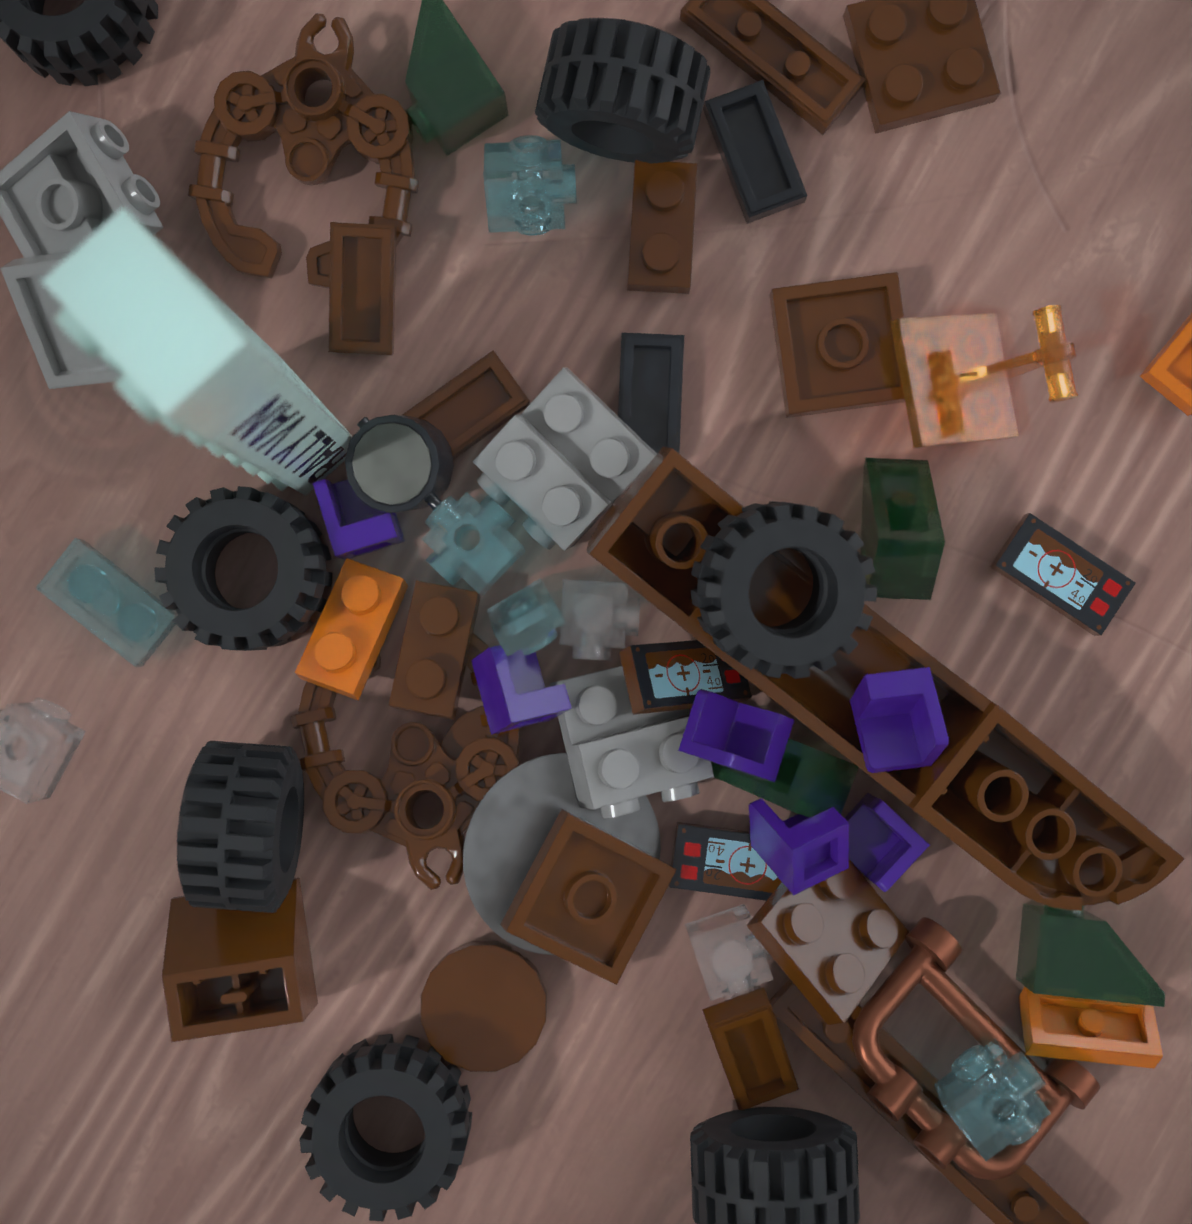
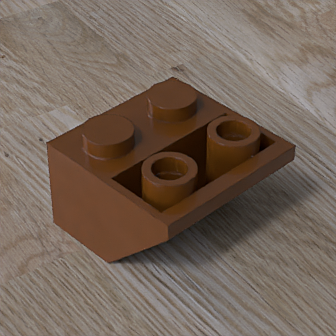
M300 878L293 879L286 898L280 908L274 913L192 907L186 901L185 896L171 899L162 971L171 1042L304 1022L317 1006L318 999Z

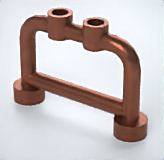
M922 917L906 935L905 940L912 950L864 1005L854 1022L852 1043L856 1059L866 1074L875 1082L867 1096L880 1111L896 1122L906 1113L922 1129L913 1140L914 1144L927 1158L939 1167L945 1169L953 1160L960 1168L975 1178L993 1181L1008 1177L1026 1162L1068 1106L1071 1104L1076 1108L1085 1109L1100 1090V1085L1093 1075L1075 1060L1053 1058L1047 1067L1042 1070L945 973L962 953V947L944 927L927 917ZM918 983L1037 1100L1004 1144L995 1152L987 1153L978 1149L969 1140L970 1137L965 1129L949 1115L940 1111L922 1093L923 1089L918 1082L901 1067L893 1064L880 1049L878 1041L880 1030Z

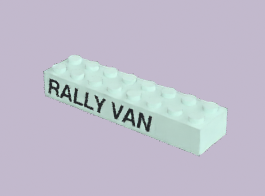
M124 207L41 280L64 306L53 316L55 321L91 357L99 354L118 373L122 374L124 372L114 382V385L125 399L151 423L158 419L174 435L179 436L183 433L197 447L200 448L204 445L216 457L224 456L236 468L241 465L252 476L257 474L267 484L272 482L280 491L289 486L307 495L314 489L313 482L325 479L345 461L348 445L353 437L264 340Z

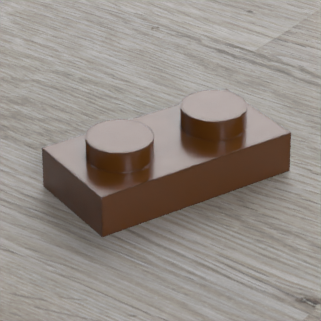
M635 160L628 291L690 293L698 163H647Z
M416 580L388 706L395 709L455 720L481 599L479 592Z

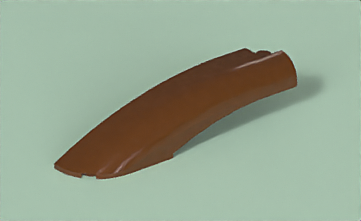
M661 448L623 498L617 497L593 532L586 549L589 555L1023 896L1050 907L1082 911V906L1108 901L1119 905L1146 893L1161 883L1185 859L999 705L982 695L866 604H864L862 613L873 618L867 631L856 626L851 634V637L859 643L849 655L840 650L836 651L833 657L837 665L826 671H822L815 666L810 667L809 677L794 679L786 673H781L780 678L765 676L756 669L751 670L723 652L712 642L714 639L702 629L697 617L701 616L699 607L692 604L691 589H697L698 578L692 576L691 573L694 561L701 563L706 553V550L700 548L706 536L715 537L721 530L718 523L728 515L738 516L742 514V507L744 506L673 448ZM792 548L777 550L762 560L755 569L749 585V603L755 618L761 624L769 627L786 624L800 615L807 606L812 595L813 576L809 563L802 553ZM930 667L949 744L932 766L870 773L866 769L850 703L851 697L866 674Z

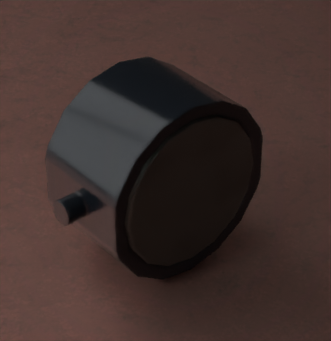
M393 414L375 417L371 420L367 417L361 419L357 424L360 430L351 438L345 459L348 482L357 497L373 509L389 513L424 509L428 506L433 511L437 510L443 504L439 497L448 489L454 468L451 446L442 431L427 420L411 416Z

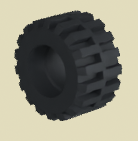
M0 0V38L34 72L44 78H47L50 74L58 84L72 86L75 76L84 86L98 85L99 74L105 73L111 80L122 75L123 73L119 65L127 59L135 65L143 56L137 49L141 41L148 44L151 43L155 31L147 20L158 19V4L155 0H85L76 9L56 16L43 15L45 0Z
M584 18L568 21L561 24L560 28H555L552 33L535 115H537V120L542 126L564 142L598 156L635 163V160L647 163H663L683 159L688 156V153H692L711 73L710 67L707 65L705 57L694 50V47L668 32L646 24L615 18Z
M238 486L237 491H231L222 487L211 490V498L208 500L195 497L185 504L190 513L185 518L174 515L166 526L175 532L171 541L159 540L156 553L166 556L165 567L154 568L155 582L165 583L168 591L159 595L165 609H172L177 612L178 616L173 621L182 631H193L196 634L195 640L206 645L220 646L221 649L237 651L267 650V647L282 646L293 641L291 636L295 633H304L313 624L310 620L311 616L315 611L322 612L327 602V599L322 598L324 587H331L333 573L326 571V561L332 560L329 547L321 543L319 536L322 535V532L317 525L304 516L305 512L295 505L269 492H260L252 487ZM256 533L267 538L274 548L278 561L277 579L269 595L259 604L246 609L236 608L223 598L218 589L215 577L216 563L220 553L229 542L241 535Z
M769 501V504L765 505L755 503L742 507V514L738 516L728 515L718 523L721 528L719 533L715 537L707 535L700 548L706 550V553L701 563L694 561L691 573L692 576L698 578L697 589H691L692 604L699 607L701 616L697 617L702 629L714 639L712 642L751 670L756 669L765 676L780 678L781 673H786L794 679L809 677L810 667L815 666L822 671H826L837 665L833 657L836 651L840 650L849 655L859 644L851 637L856 626L867 631L873 618L862 613L865 601L876 602L877 587L867 584L865 575L875 572L871 557L860 555L858 549L864 543L858 534L842 528L844 521L834 514L821 512L816 507L789 502ZM783 548H792L801 552L809 563L813 576L812 595L805 609L792 621L779 626H765L757 621L750 607L749 585L752 575L757 566L768 555Z
M209 741L205 747H202L191 767L185 784L177 830L178 874L183 894L190 906L274 913L280 908L295 876L304 820L303 773L293 747L224 741Z
M393 1034L379 1035L372 1045H369L366 1039L354 1044L347 1055L342 1053L331 1064L313 1091L312 1098L304 1109L301 1124L307 1127L300 1137L301 1153H311L305 1169L311 1180L322 1176L325 1182L320 1193L329 1202L336 1195H339L346 1200L342 1211L354 1217L359 1207L370 1209V1221H384L387 1210L395 1209L398 1220L410 1217L417 1202L424 1209H427L437 1201L440 1188L448 1190L455 1180L458 1166L462 1164L472 1124V1112H468L471 1100L467 1085L460 1087L458 1082L461 1071L453 1064L445 1066L440 1061L442 1056L432 1046L428 1052L417 1048L420 1038L406 1035L401 1044L393 1043ZM374 1096H390L400 1099L412 1107L419 1116L424 1127L425 1138L416 1147L404 1152L390 1153L378 1150L369 1145L358 1132L354 1122L353 1108L360 1101Z
M755 1107L716 1115L697 1124L693 1131L690 1132L692 1213L695 1223H859L857 1134L848 1124L811 1110L789 1107Z

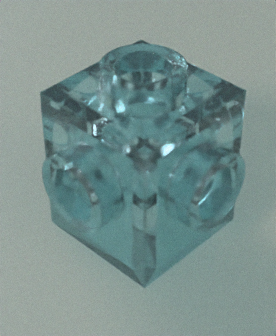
M525 135L514 138L510 142L484 144L483 175L489 233L518 231L524 235L535 236L547 233L550 230L565 229L564 204H577L575 164H562L561 140H546L536 135Z
M467 492L458 502L452 496H449L434 509L425 521V524L431 530L422 540L433 550L426 561L452 586L463 578L481 595H484L523 555L526 549L507 531L515 520L489 495L480 503ZM471 531L479 532L480 541L474 549L463 550V537Z
M996 1038L985 1047L976 1045L964 1051L953 1062L952 1071L934 1084L944 1109L985 1161L1009 1144L1019 1145L1029 1140L1039 1130L1042 1120L1051 1114L1037 1092L1046 1085L1044 1079L1021 1050L1010 1057Z

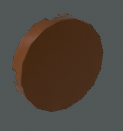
M472 941L449 951L431 970L421 994L420 1021L430 1045L447 1062L470 1072H496L518 1063L537 1044L546 1022L547 991L537 967L527 957L524 958L519 952L512 950V947L498 941Z

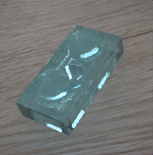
M75 538L36 586L39 592L135 667H143L176 626L173 620L178 614L174 610L165 609L160 599L82 539Z
M541 578L487 609L494 635L507 656L520 649L524 655L542 649L558 636L555 629L566 623Z

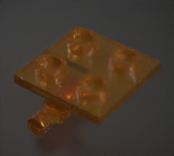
M1051 305L1034 310L1032 315L1035 319L1040 348L1034 352L1007 360L1004 359L996 313L910 317L891 321L913 447L923 448L1002 440L1019 436L1008 379L1040 367H1044L1050 403L1078 397L1071 366V359L1075 358L1077 354L1075 344L1067 342L1061 313L1062 306Z

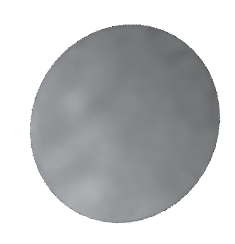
M567 753L537 757L512 769L490 788L477 806L471 818L464 842L463 871L470 899L483 921L496 934L514 946L538 954L554 955L506 932L500 924L561 809L660 859L661 845L658 822L646 796L638 797L641 809L636 812L618 817L603 818L601 808H579Z

